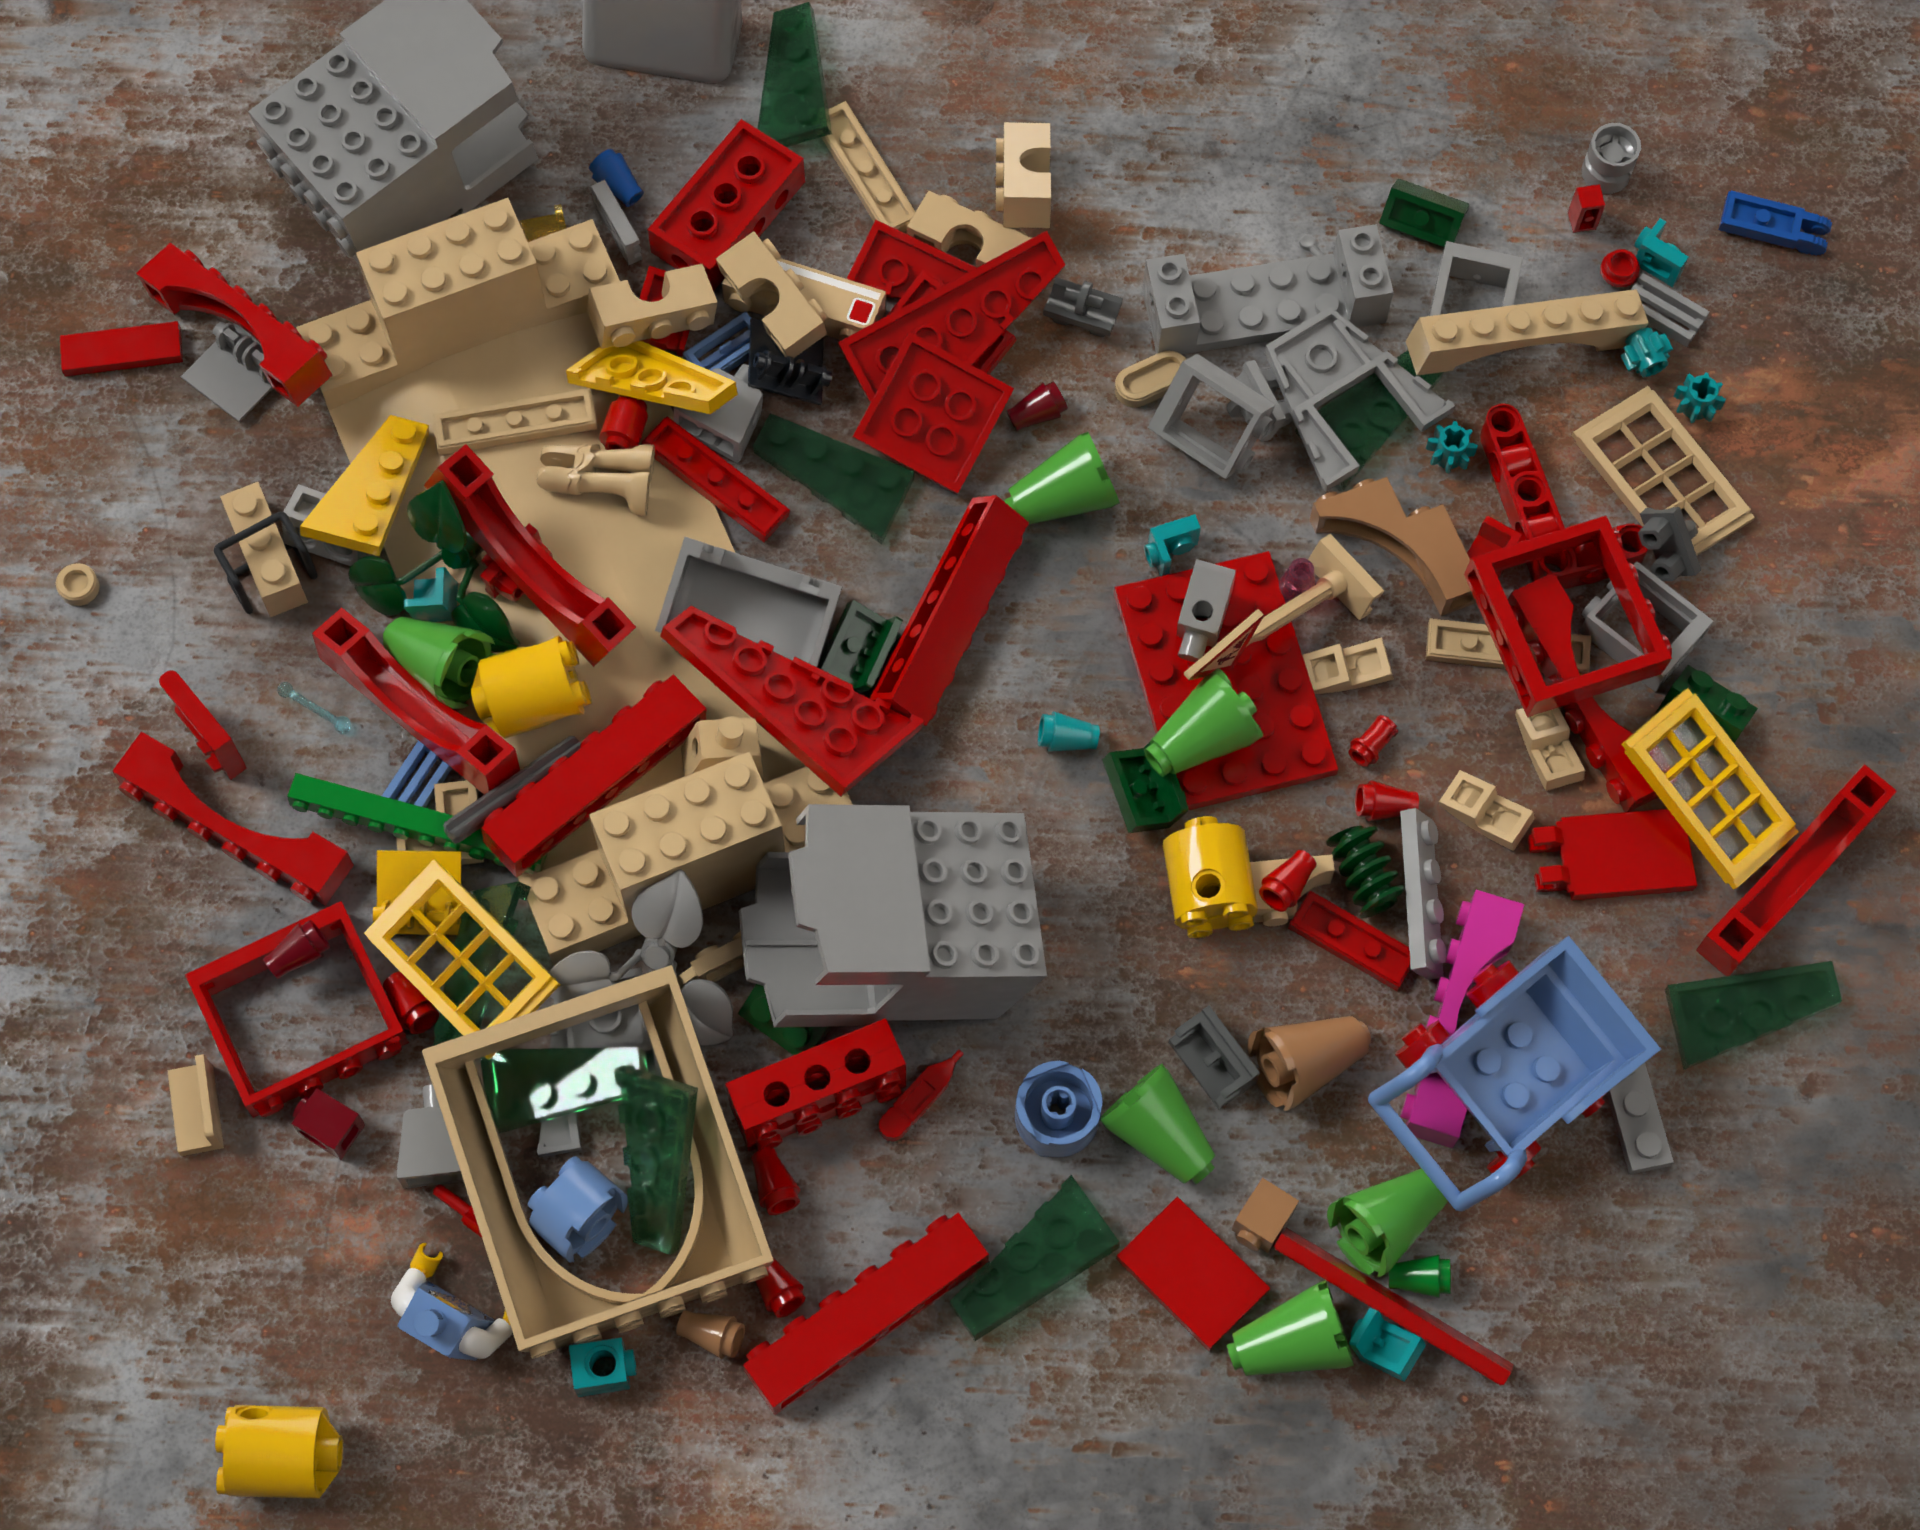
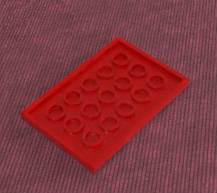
M1269 551L1215 563L1216 565L1236 570L1232 595L1217 644L1257 609L1265 617L1286 604ZM1193 569L1114 587L1115 600L1155 734L1204 678L1188 680L1184 676V672L1194 662L1184 660L1178 656L1183 638L1176 636L1177 624ZM1197 617V618H1196V619L1199 620V621H1206V620H1208V619H1206V618H1204V617ZM1292 621L1264 639L1249 644L1244 649L1234 668L1229 672H1224L1231 682L1232 689L1237 694L1245 692L1253 701L1257 712L1252 717L1261 728L1263 737L1249 747L1176 773L1181 789L1186 795L1188 811L1337 775L1338 766ZM1206 646L1204 655L1213 647Z

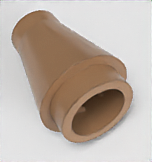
M685 1310L679 1318L676 1333L678 1336L690 1340L720 1359H723L725 1356L734 1358L741 1348L745 1334V1325L737 1322L735 1316L693 1313Z

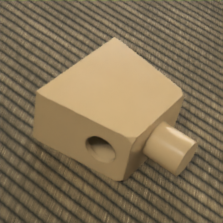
M727 716L723 719L696 722L681 747L684 777L750 751L760 777L764 782L756 719L752 717L738 718Z

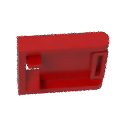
M173 670L162 674L159 678L162 689L174 702L177 716L198 740L196 745L205 756H211L205 760L215 773L222 770L230 780L246 770L247 767L232 738L181 676Z

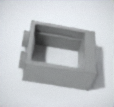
M1446 241L1429 316L1441 315L1449 276L1505 288L1501 307L1513 305L1523 257ZM1502 352L1491 355L1500 357Z
M1196 354L1181 363L1147 428L1227 479L1237 471L1243 473L1252 462L1255 452L1251 449L1257 438L1261 440L1269 431L1273 423V419L1269 416L1276 404L1199 354ZM1200 380L1253 414L1233 453H1230L1180 420Z
M1636 561L1634 566L1639 576L1638 585L1644 598H1648L1656 611L1683 631L1671 644L1672 659L1661 675L1642 680L1644 684L1656 692L1705 638L1714 621ZM1610 580L1606 586L1610 591L1604 598L1600 599L1598 596H1595L1583 610L1581 615L1585 617V621L1579 632L1582 635L1591 636V642L1620 663L1644 654L1603 622L1620 603Z

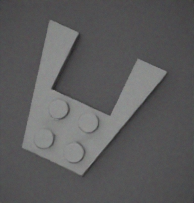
M1332 307L1326 308L1267 344L1265 348L1266 357L1325 492L1356 474L1360 465L1316 410L1319 406L1375 373L1421 432L1452 414L1455 409V404L1449 399L1447 401L1443 400L1431 390V385L1418 375L1415 377L1397 364V358L1388 351L1382 352L1368 341L1369 336Z
M630 969L621 979L613 982L617 984L643 975L642 969ZM638 1004L550 1034L551 1043L549 1059L547 1060V1078L542 1104L540 1139L537 1148L539 1157L582 1150L570 1067L654 1053ZM654 1054L666 1135L682 1134Z

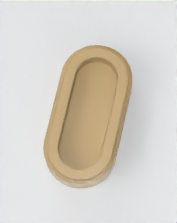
M1168 350L1123 369L1117 375L1115 381V395L1117 399L1125 406L1137 408L1164 397L1181 363L1186 358L1176 351Z

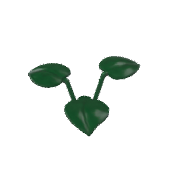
M444 480L417 494L407 506V515L416 533L427 542H436L437 547L442 549L439 553L399 578L395 577L393 568L386 560L374 556L360 558L349 569V580L354 584L355 590L360 597L377 612L393 616L404 610V600L407 599L401 585L406 584L440 560H443L452 569L466 567V572L456 595V600L460 605L453 609L451 613L455 626L479 630L490 636L495 643L491 644L492 652L513 650L521 644L515 637L505 613L491 597L480 592H470L466 595L473 572L479 567V562L475 558L484 550L466 531L458 508Z

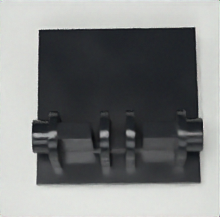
M751 318L748 386L821 405L823 386L828 387L832 380V372L828 371L826 366L823 365L824 337L795 358L791 356L785 357L766 332L762 320Z

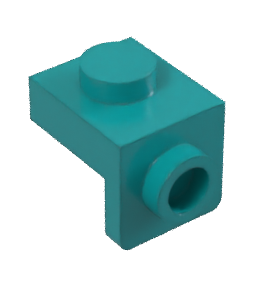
M1369 1308L1364 1318L1356 1322L1349 1342L1360 1361L1404 1382L1426 1346L1421 1337L1385 1321L1380 1312L1373 1308Z

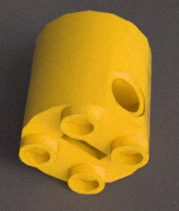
M558 635L538 645L522 646L481 659L478 662V668L471 688L473 703L479 718L506 739L548 726L550 723L567 716L583 715L585 712L584 706L592 704V699L585 680L579 681L574 666L579 665L580 661L573 641H563Z
M1203 816L1188 820L1185 823V829L1172 833L1163 840V851L1175 925L1182 929H1187L1189 938L1207 937L1213 933V929L1229 927L1230 930L1240 931L1254 926L1253 917L1257 914L1258 905L1245 830L1242 827L1230 823H1218L1216 817Z
M235 1405L234 1407H228L225 1425H218L215 1437L216 1452L223 1453V1467H219L217 1472V1494L238 1497L320 1499L340 1471L343 1460V1438L330 1423L328 1410L325 1407Z

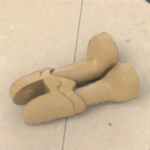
M599 444L544 446L541 451L540 461L545 467H541L538 470L537 484L544 490L564 494L580 495L585 492H602L620 495L626 498L631 513L646 516L650 482L653 475L655 446L641 444L631 449L601 450ZM596 468L623 470L629 473H596Z

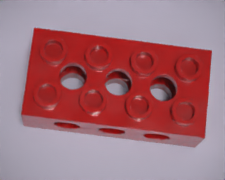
M741 119L647 229L651 253L676 269L703 264L712 289L715 291L725 278L719 269L716 258L753 231L758 237L762 235L805 183L804 158Z
M884 1018L725 1083L730 1108L748 1151L757 1148L762 1150L779 1146L783 1142L782 1138L798 1132L799 1135L810 1134L821 1128L823 1121L838 1116L839 1119L851 1117L862 1110V1105L876 1099L878 1103H884L898 1097L902 1093L901 1089L906 1087V1063L888 1021ZM777 1104H784V1105L779 1106V1107H774V1105H777Z

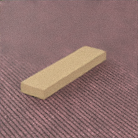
M844 101L813 116L814 127L874 222L878 220L901 232L907 231V225L915 214V210L847 102Z
M590 388L432 414L439 456L455 453L465 444L471 450L597 429Z
M1429 619L1426 660L1506 669L1486 624ZM1571 634L1572 650L1580 675L1589 673L1591 636ZM1540 663L1537 664L1540 673H1543Z

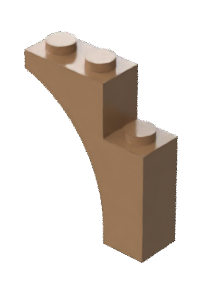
M1387 477L1376 481L1374 479L1363 480L1357 483L1351 490L1340 494L1337 492L1326 493L1313 503L1309 520L1315 533L1352 536L1385 549L1402 561L1419 578L1434 601L1440 616L1476 604V600L1464 576L1470 558L1444 505L1431 509L1429 506L1420 507L1406 517Z

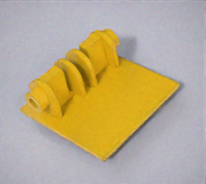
M377 850V907L373 908V923L434 859L461 884L462 851ZM440 887L419 910L438 927L459 904ZM414 916L396 933L430 935ZM461 916L443 935H461Z

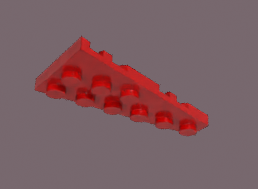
M1046 230L839 341L838 345L868 401L871 403L909 331L973 366L1065 268V263Z
M693 606L688 607L662 628L661 638L750 717L755 718L760 726L840 797L917 734L924 725L925 720L913 714L908 718L890 709L891 703L881 698L873 701L855 692L852 684L797 657L790 660L774 652L775 646L763 640H760L757 644L737 634L736 627Z

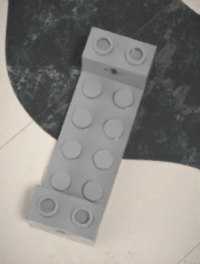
M1377 224L1338 230L1333 254L1189 275L1185 254L1146 259L1142 287L1156 354L1168 350L1176 351L1180 354H1188L1272 341L1328 307H1332L1356 327L1386 323L1394 294Z

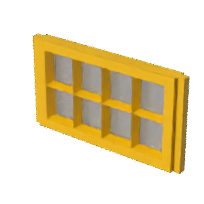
M1689 688L1683 690L1621 744L1626 751L1624 752L1725 884L1728 883L1732 889L1738 888L1799 832L1795 827L1796 823L1696 693L1692 694Z

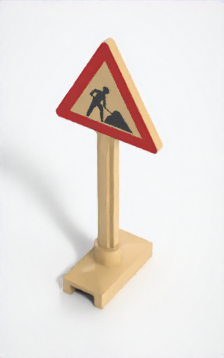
M1329 534L1319 540L1306 562L1307 566L1320 578L1316 585L1265 617L1257 609L1184 672V676L1188 680L1206 677L1217 668L1223 672L1231 671L1249 644L1264 639L1326 599L1332 600L1338 597L1356 618L1361 620L1371 613L1373 609L1370 605L1383 594L1384 590L1344 547Z

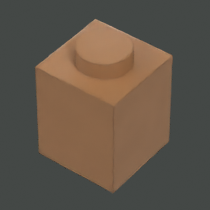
M1262 1177L1235 1219L1232 1231L1238 1234L1236 1239L1253 1251L1257 1252L1261 1248L1269 1253L1295 1212L1299 1200Z

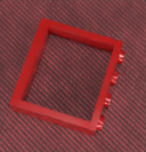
M1606 515L1471 558L1464 573L1527 718L1661 675L1672 659L1671 644L1666 635L1660 633L1655 622L1654 607L1648 598H1644L1638 585L1639 576L1637 570L1632 563H1628L1622 550L1623 543L1620 533L1616 528L1611 527ZM1593 542L1644 655L1546 686L1496 572Z
M342 901L185 974L243 1104L253 1118L258 1115L261 1117L273 1115L283 1109L285 1102L298 1096L300 1098L310 1097L316 1088L322 1090L324 1088L323 1084L337 1077L340 1079L352 1077L363 1069L362 1065L377 1058L379 1060L389 1059L397 1055L402 1050V1046L409 1043ZM312 920L327 941L341 934L344 935L388 1030L265 1089L255 1092L212 995L269 969L263 958L269 955L298 923L303 925Z

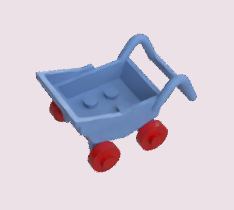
M1570 936L1565 937L1558 944L1548 948L1520 972L1510 960L1497 968L1491 963L1472 978L1476 985L1466 994L1477 1008L1475 1010L1476 1014L1444 1043L1442 1042L1450 1034L1439 1020L1426 1028L1422 1023L1418 1024L1402 1037L1405 1045L1395 1054L1406 1070L1369 1094L1368 1102L1457 1211L1462 1212L1503 1189L1512 1180L1525 1174L1534 1166L1535 1162L1532 1158L1541 1150V1146L1536 1141L1538 1137L1560 1118L1566 1124H1569L1580 1114L1585 1118L1592 1115L1604 1105L1605 1101L1602 1097L1609 1090L1661 1050ZM1438 1072L1492 1139L1484 1146L1489 1152L1495 1151L1498 1154L1486 1167L1491 1175L1462 1192L1453 1184L1388 1103L1414 1087L1429 1074Z

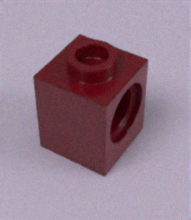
M318 1088L314 1090L310 1097L305 1096L298 1103L293 1113L294 1121L291 1123L299 1135L339 1160L343 1159L365 1127L364 1121L357 1112Z

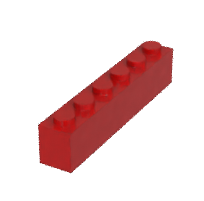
M997 495L971 499L869 698L873 701L881 698L891 703L890 709L908 718L913 714L925 720L923 726H927L928 722L935 716L938 710L937 704L945 688L953 681L955 669L963 653L970 647L972 635L980 619L987 613L989 601L996 587L1003 581L1006 575L1005 569L1014 552L1021 546L1022 536L1029 524L1027 520Z
M674 674L664 682L661 680L656 681L645 691L643 699L633 707L627 705L619 710L613 717L612 724L602 732L598 730L592 732L582 741L580 749L569 758L563 756L554 762L548 770L549 774L538 783L533 781L525 785L518 792L516 800L505 809L500 807L490 813L484 821V826L481 827L484 844L517 878L590 819L589 814L603 809L682 745L696 722L706 720L707 708Z
M959 1212L951 1218L943 1215L934 1220L925 1229L927 1235L914 1244L911 1240L900 1244L890 1253L892 1259L879 1269L876 1265L868 1267L854 1279L856 1282L855 1286L843 1294L840 1290L831 1293L819 1303L818 1306L821 1310L808 1319L804 1315L797 1317L783 1328L782 1331L785 1335L771 1345L768 1341H764L746 1355L748 1361L743 1364L745 1374L774 1415L781 1412L988 1264L989 1253Z

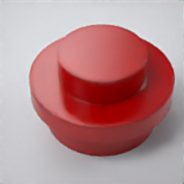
M1617 249L1608 253L1603 258L1600 266L1602 278L1614 287L1630 286L1636 281L1640 272V265L1636 256L1625 249Z

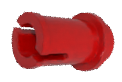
M1384 715L1377 716L1372 725L1360 738H1354L1351 741V748L1348 753L1352 760L1362 767L1375 764L1379 759L1378 754L1398 734V729H1395L1397 727L1396 724Z

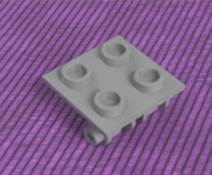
M221 321L213 329L216 341L181 378L240 423L273 388L259 366V363L264 360L261 344L237 324H225Z

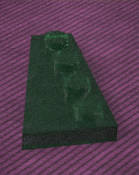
M809 2L773 12L758 130L785 147L832 134L815 15Z
M1407 350L1397 357V364L1415 377L1416 372ZM1444 372L1418 376L1429 383L1432 390L1440 381ZM1375 373L1318 410L1319 414L1360 465L1356 474L1339 483L1343 490L1408 417ZM1296 427L1295 432H1296V434L1301 438V436H1300V434H1299V432H1298V429H1297V427Z
M771 413L753 445L755 454L791 480H797L811 490V494L822 502L826 501L838 509L848 521L854 525L858 524L870 532L871 537L880 544L883 543L914 480V471Z
M517 881L468 892L513 936L519 922L512 918L519 899L527 900L531 887ZM466 911L462 914L458 936L453 944L460 952L483 930ZM489 936L468 960L486 977L501 962L498 959L501 946ZM461 965L445 982L443 993L458 1007L480 983ZM485 992L464 1013L478 1028L481 1026L490 1001L484 995ZM440 1012V1017L434 1029L435 1039L433 1046L463 1036Z
M1832 961L1671 984L1665 989L1683 1070L1834 1008L1842 1002Z
M638 1047L504 1049L496 1052L490 1060L484 1056L480 1057L483 1087L499 1134L651 1092L645 1050Z
M621 1065L614 1069L615 1085H620L622 1104L618 1105L619 1122L625 1124L627 1146L623 1148L624 1165L630 1169L631 1186L627 1188L633 1243L671 1255L679 1250L698 1088Z
M1070 1175L1061 1185V1189L1049 1202L1045 1201L1034 1213V1218L1019 1233L1016 1232L1005 1243V1248L991 1262L988 1261L950 1300L951 1307L973 1340L976 1341L1119 1249V1240L1073 1176Z

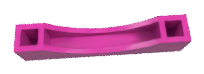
M1477 889L1470 902L1462 901L1455 923L1456 925L1463 926L1459 940L1451 939L1447 950L1445 963L1452 964L1448 978L1440 977L1433 1000L1441 1003L1437 1017L1430 1015L1426 1027H1428L1437 1020L1441 1022L1450 1034L1442 1043L1456 1031L1459 1009L1466 993L1474 983L1472 978L1486 966L1496 963L1509 953L1516 937L1525 904ZM1438 1072L1429 1074L1417 1084L1414 1095L1407 1093L1400 1118L1407 1120L1406 1125L1415 1137L1453 1149L1460 1137L1467 1108Z

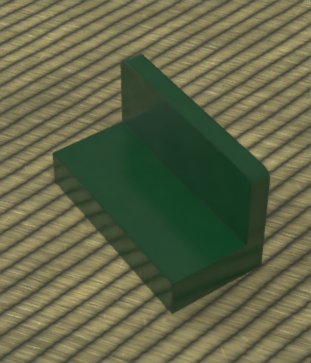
M1397 179L1391 187L1379 224L1445 247L1446 241L1455 243L1470 204L1414 183Z

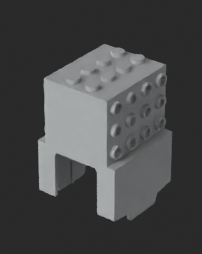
M384 0L340 33L343 40L342 43L248 111L261 137L256 142L268 157L266 162L279 179L284 178L290 185L289 188L302 205L306 204L312 210V215L326 232L329 230L336 238V243L348 258L353 257L358 264L356 252L442 222L459 209L463 214L469 212L538 160L533 142L530 139L527 140L520 130L529 118L528 114L517 103L518 97L513 83L495 57V53L504 43L503 39L467 0Z
M808 804L796 818L797 825H806L805 847L790 852H767L756 865L755 904L739 910L746 981L764 986L774 1027L867 1026L884 1018L887 1021L998 1019L1047 977L1024 813L910 812V805Z

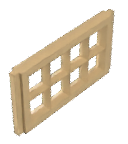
M1649 386L1578 428L1571 435L1575 439L1576 445L1642 527L1644 524L1640 513L1648 507L1639 496L1663 482L1678 500L1666 509L1672 507L1684 508L1699 526L1697 535L1691 539L1697 556L1752 522L1755 518L1750 512L1749 506L1662 399ZM1650 411L1665 430L1641 444L1627 425ZM1621 430L1635 449L1612 463L1597 443ZM1671 437L1686 457L1662 470L1648 451ZM1642 456L1657 475L1632 489L1618 469ZM1693 463L1707 483L1684 497L1669 477ZM1714 489L1729 509L1705 523L1690 504Z

